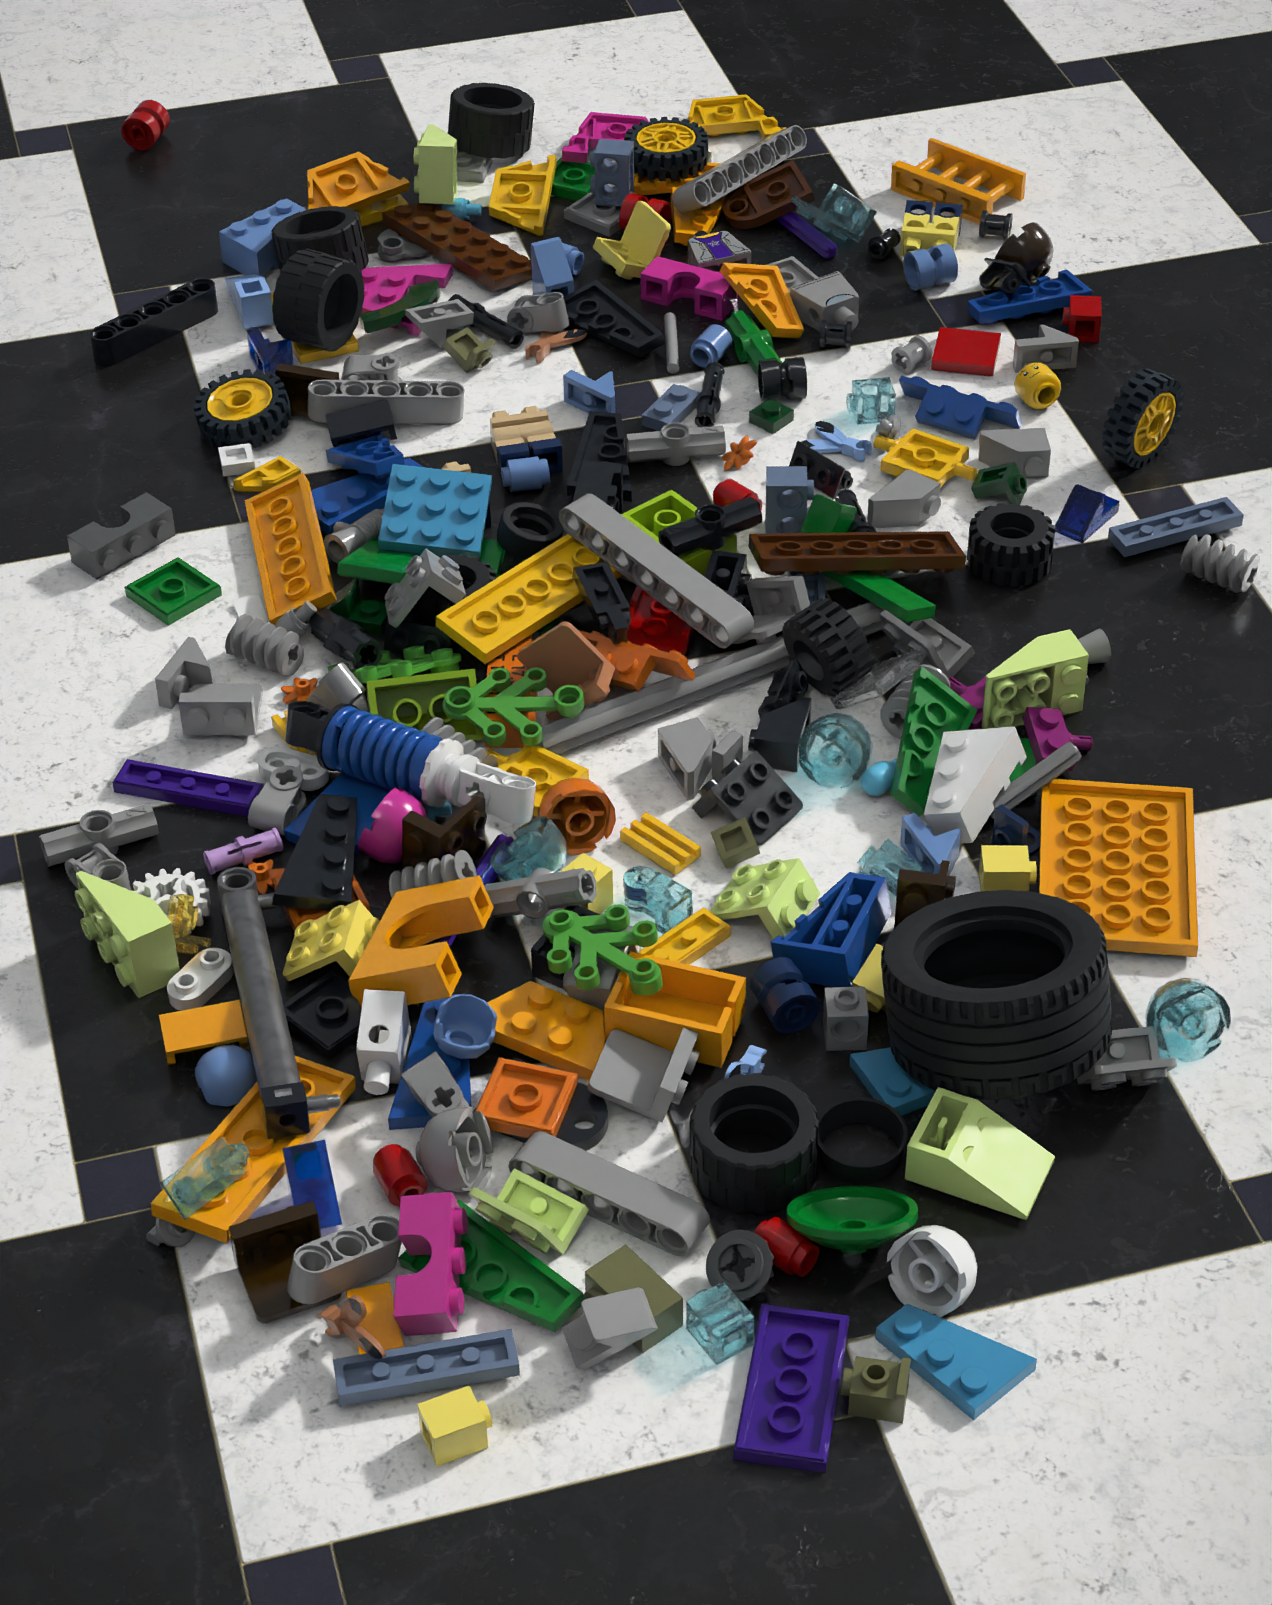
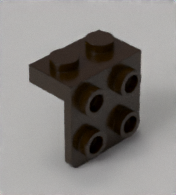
M476 795L444 826L411 810L402 818V870L409 866L415 869V866L421 862H425L428 865L431 859L438 858L441 860L446 854L455 856V853L459 850H465L473 861L479 860L486 848V841H484L485 823L487 820L485 799Z
M313 1201L290 1206L281 1211L229 1226L234 1262L256 1319L259 1322L267 1323L336 1301L341 1297L342 1292L318 1303L303 1304L295 1301L287 1292L288 1278L296 1249L321 1238L319 1215Z

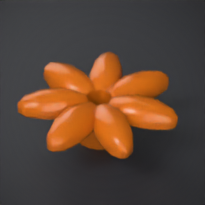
M744 436L739 444L732 442L730 444L731 451L725 453L721 458L723 461H726L724 469L728 470L733 465L740 469L742 465L747 464L750 458L753 457V453L750 450L757 444V441H749V437Z
M296 677L294 678V686L281 687V691L287 694L283 698V703L306 701L317 687V678L307 680Z
M271 859L265 863L256 864L252 862L248 864V869L252 870L256 875L257 891L260 895L266 894L268 886L273 888L271 877L283 874L285 870L283 868L273 869L274 862Z

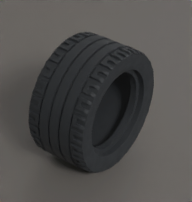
M1014 890L981 891L954 896L927 905L906 917L893 929L881 951V968L891 1052L899 1066L915 1081L935 1091L940 1087L973 1099L984 1100L1012 1099L1040 1094L1068 1084L1088 1072L1108 1048L1112 1035V1010L1106 938L1093 917L1075 904L1050 895Z

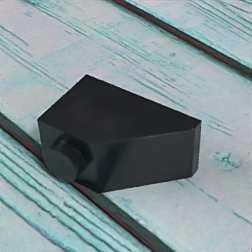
M804 697L763 714L757 730L751 729L748 750H757L773 769L797 772L811 726L812 698Z

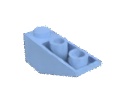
M250 274L225 279L244 329H257L265 325L274 324L271 292L263 276Z

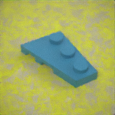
M910 1304L903 1306L876 1327L875 1339L900 1360L902 1357L910 1358V1368L972 1420L979 1417L1036 1370V1358Z

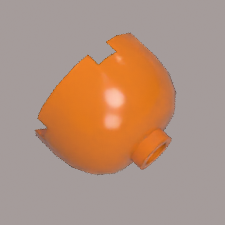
M568 778L557 782L543 795L538 809L539 825L544 837L549 844L553 845L562 854L580 855L593 851L597 848L595 843L599 842L604 836L607 840L611 835L616 822L615 808L605 791L588 779Z

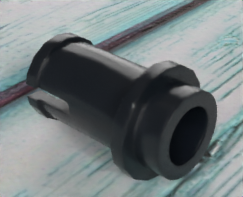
M888 228L880 236L871 238L867 248L870 256L876 259H883L888 256L889 251L901 241L899 232L896 229L890 230Z

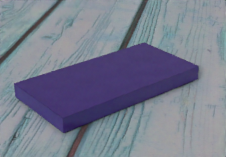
M761 1304L734 1446V1460L826 1473L850 1316Z

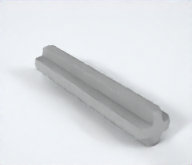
M1071 742L1065 743L1012 781L1006 791L1001 790L993 802L994 810L990 817L994 820L995 808L1001 804L1012 810L1079 762L1082 757L1077 747Z

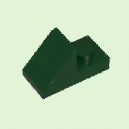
M355 578L335 593L337 601L328 605L327 609L366 629L367 633L383 635L386 630L388 617L386 605L384 602L361 599L358 578Z

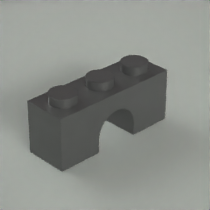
M147 492L120 506L123 520L122 526L106 528L93 521L67 535L71 562L96 580L174 537L176 534L172 508Z

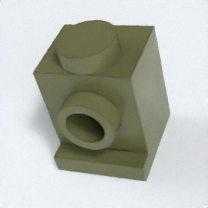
M856 1356L854 1369L845 1368L842 1380L841 1395L849 1396L848 1415L903 1423L911 1359L902 1357L901 1363Z

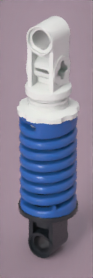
M296 701L288 705L285 741L292 746L303 747L316 752L318 763L326 770L346 773L388 790L400 787L419 801L436 808L444 806L447 801L457 807H463L478 795L485 799V813L514 824H524L532 820L536 782L529 777L515 775L500 768L480 763V760L475 756L464 755L463 746L459 741H453L448 738L442 740L441 737L433 734L430 735L425 731L407 727L402 723H395V721L384 719L378 715H372L364 710L360 711L355 705L346 702L338 704L332 710L322 708L318 704L307 701Z

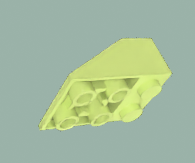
M429 124L425 133H421V140H418L417 147H414V165H419L417 176L414 177V193L419 194V203L454 204L457 197V139L437 126Z
M1071 629L1036 637L986 675L982 729L1024 725L1022 717L1026 707L1061 710L1062 715L1083 710L1089 654Z
M77 872L79 889L75 891V897L79 907L84 912V918L80 919L82 930L88 940L94 939L97 942L98 950L106 963L112 962L115 966V972L120 983L124 987L129 985L138 998L167 986L169 980L180 971L172 922L151 898L86 872Z
M938 1087L907 1145L905 1179L1027 1220L1054 1163L1055 1156L979 1100Z

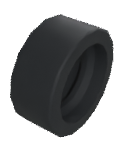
M527 502L514 503L507 506L502 512L497 529V541L500 546L509 554L522 560L530 558L562 538L563 527L558 515L541 505ZM518 528L531 529L540 533L541 536L528 534Z

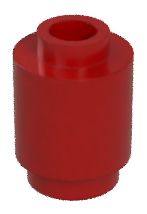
M733 479L720 482L713 491V504L721 507L750 496L758 502L760 511L763 505L757 493Z
M390 1144L384 1146L375 1154L373 1158V1173L391 1204L400 1207L401 1196L421 1195L426 1192L428 1186L427 1179L409 1150L398 1144Z
M773 1217L769 1221H762L754 1232L767 1241V1245L775 1257L772 1260L773 1266L790 1276L796 1274L804 1277L814 1267L820 1248L812 1240L800 1235L789 1223L781 1218Z

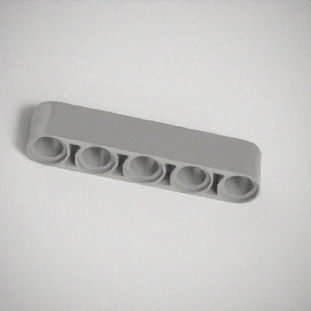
M316 380L308 386V416L313 421L327 423L325 414L388 400L393 423L453 424L463 419L465 389L461 384L452 381Z
M534 1132L509 1161L510 1173L515 1168L581 1202L589 1209L588 1216L676 1256L687 1254L710 1222L706 1209L695 1200L545 1132Z

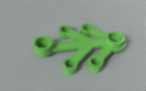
M412 646L403 649L405 660L391 659L390 652L385 650L380 651L383 656L377 666H365L349 670L360 683L378 680L392 675V678L407 677L431 669V674L459 670L458 662L461 661V655L453 653L452 648L438 649L432 651L431 654H425L424 646ZM334 664L327 667L328 672L331 671L338 664Z
M539 667L528 669L525 672V676L512 685L510 672L505 668H495L489 673L487 678L471 689L466 686L451 688L446 693L442 703L443 711L449 718L455 720L467 719L484 733L485 742L490 746L502 745L507 738L506 730L502 723L493 722L483 712H495L520 732L521 741L525 745L535 746L543 740L542 726L538 722L530 721L519 711H558L565 718H575L584 709L585 704L582 689L575 685L560 687L554 696L521 697L529 690L538 692L546 688V672ZM491 691L501 692L495 697H485Z
M620 904L610 906L603 915L580 917L573 911L557 910L547 916L542 924L544 935L553 944V949L547 953L549 969L556 974L569 971L573 966L569 945L576 943L581 946L580 966L574 971L576 985L579 989L588 991L599 986L598 956L629 975L631 990L635 994L641 996L655 994L663 986L660 967L651 959L643 958L636 960L615 947L632 945L649 947L654 945L658 940L656 924L645 920L636 923L631 931H620L630 925L629 910L626 906ZM609 928L614 931H620L592 934L588 932L589 930Z

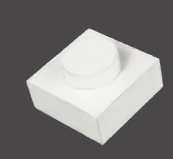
M250 443L218 447L223 476H241L255 469Z

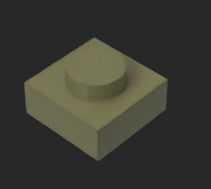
M745 817L710 832L726 869L761 854Z

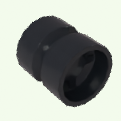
M803 357L785 358L783 363H779L777 359L758 361V389L761 401H766L769 398L779 400L782 395H785L787 399L806 398L807 372Z

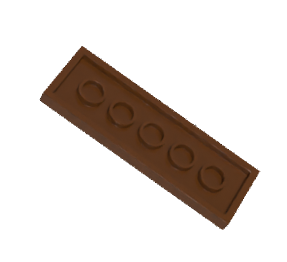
M418 200L417 203L407 206H396L393 210L382 212V223L448 264H452L453 267L493 291L532 279V265L528 257L520 255L510 249L508 245L498 242L490 237L488 233L482 232L473 227L471 223L461 220L453 215L451 211L442 210L436 204L419 203Z
M949 531L749 534L748 547L761 572L775 576L783 575L785 571H798L805 575H815L819 571H833L834 573L845 575L852 573L854 570H866L873 574H883L886 570H900L904 573L913 574L924 569H933L940 573H950L953 569H965L966 555Z

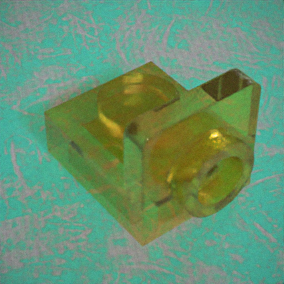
M176 894L170 896L167 917L173 926L176 950L186 954H198V948L210 947L211 943L210 938L189 935L190 929L193 930L195 928L198 917V907L193 906L194 896Z

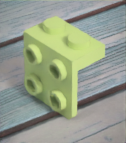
M800 858L784 861L776 859L769 863L755 866L747 864L739 867L732 874L731 881L724 891L717 896L716 903L710 912L721 920L759 915L770 935L775 939L778 935L785 937L794 929L795 920L800 915L804 914L807 916L818 899L820 892Z
M515 1168L497 1198L474 1186L469 1193L478 1203L475 1210L489 1218V1222L509 1235L515 1231L525 1238L524 1241L545 1254L551 1248L564 1255L589 1211L581 1202Z

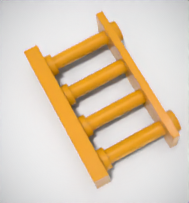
M930 138L928 140L927 159L920 164L913 166L899 160L892 164L891 190L917 201L933 202V207H936V203L963 205L962 218L980 225L982 211L988 210V213L992 214L993 203L1003 195L1020 201L1024 199L1026 173ZM932 168H936L944 172L940 175H936L928 171H930ZM959 177L967 181L964 184H960L952 180ZM983 186L991 190L988 193H983L975 189Z

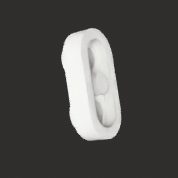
M272 747L264 750L258 757L260 776L267 781L275 769L287 765L297 767L302 771L304 781L301 790H318L325 786L329 780L328 770L320 766L315 755L284 747Z
M208 948L195 955L167 984L168 998L171 1006L180 1011L202 1007L232 978L234 970L231 955L226 950L220 948Z

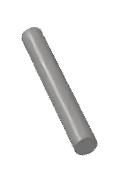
M669 312L664 315L667 371L675 374L679 371L677 326L675 314Z

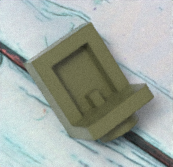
M466 327L445 339L442 347L467 373L476 367L483 368L491 361L493 357L491 353L496 342L491 338L482 343Z

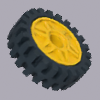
M661 117L659 121L656 118H650L649 123L646 120L640 121V125L634 124L632 129L626 131L624 141H634V174L638 173L639 177L644 178L648 175L649 180H654L658 177L659 181H666V178H670L671 181H677V177L686 179L688 174L691 176L696 175L698 171L701 172L704 166L707 165L708 135L702 126L698 127V124L695 122L690 123L687 119L679 121L677 117H673L672 120H668L667 117Z
M1149 368L1143 371L1140 370L1136 373L1135 377L1129 378L1128 386L1123 385L1120 389V397L1116 396L1114 398V408H1109L1107 415L1110 418L1104 422L1103 428L1107 429L1102 433V439L1105 440L1102 443L1105 453L1123 464L1138 469L1147 465V461L1151 462L1154 460L1155 455L1159 456L1162 452V446H1167L1170 441L1168 436L1174 434L1176 430L1174 424L1179 423L1181 417L1178 413L1183 410V403L1181 401L1184 399V393H1182L1183 387L1180 385V382L1166 374Z
M250 369L243 370L241 375H239L238 371L231 372L232 377L229 378L224 374L219 377L220 382L217 383L213 380L208 383L209 388L204 387L200 391L201 396H197L195 399L194 413L203 439L208 441L212 447L217 446V448L248 443L253 444L255 448L261 447V441L264 440L268 444L273 441L272 435L280 436L282 428L286 429L288 427V421L292 417L289 397L283 382H281L278 376L274 377L273 373L267 371L264 374L262 370L258 369L253 374Z

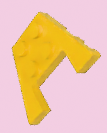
M747 94L692 100L688 115L690 123L695 122L698 124V127L702 126L709 137H719L726 133L743 135L749 131L759 130L762 139L773 133L786 129V127L782 129L778 127V121L774 117L764 115V109Z

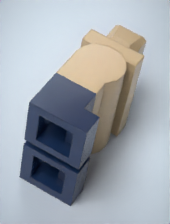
M536 406L525 407L520 414L509 415L505 410L492 413V418H490L491 446L500 476L501 468L506 467L507 460L536 456L539 459L547 458L553 461L551 464H548L549 473L563 472L562 444L560 439L555 437L552 424L548 419L547 410L539 411Z

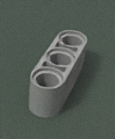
M380 1214L372 1216L297 1248L293 1255L287 1283V1292L290 1297L303 1304L318 1303L393 1270L397 1264L402 1241L398 1236L399 1220L389 1215Z

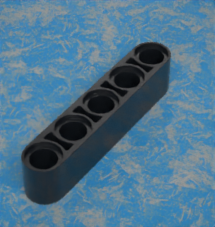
M208 278L192 280L95 327L90 332L94 362L100 366L118 364L213 317L218 312L215 282Z

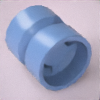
M949 244L932 246L928 250L919 249L907 252L904 256V274L912 290L917 291L930 288L934 283L936 285L947 284L957 279L958 262L955 252Z

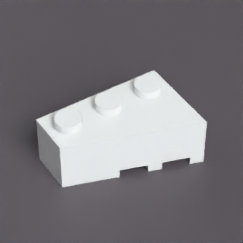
M1015 726L943 732L924 811L926 822L933 830L935 836L954 829H960V844L973 843L994 810L993 802L1001 790L1006 791L1010 785L1009 776L1016 765L1022 766L1027 758Z

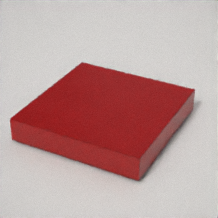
M940 327L932 357L931 370L993 376L1001 342V333Z

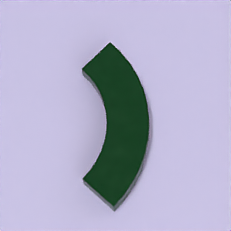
M438 280L408 286V293L395 303L361 314L360 323L365 333L401 324V319L406 316L405 309L430 305L432 301L437 303L441 294Z

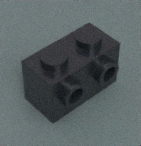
M713 550L704 577L745 607V595H749L746 582L752 580V574H747V554Z

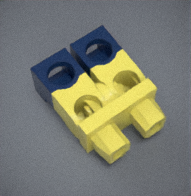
M907 200L901 230L900 256L904 257L907 252L919 249L928 250L932 246L945 243L949 244L955 251L957 238L961 232L963 205L936 203L932 222L933 202ZM915 209L924 210L925 213L916 214L911 211ZM943 212H952V213H954L955 215H953V216H943V215H941V213H943Z

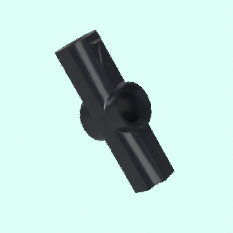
M751 496L723 507L715 504L702 505L695 511L694 518L659 531V542L676 556L699 547L704 550H716L725 545L726 537L761 524L762 513L758 507V502Z
M327 608L315 612L309 620L311 634L324 643V648L349 662L351 661L360 668L377 666L383 656L380 652L381 644L367 635L366 629Z

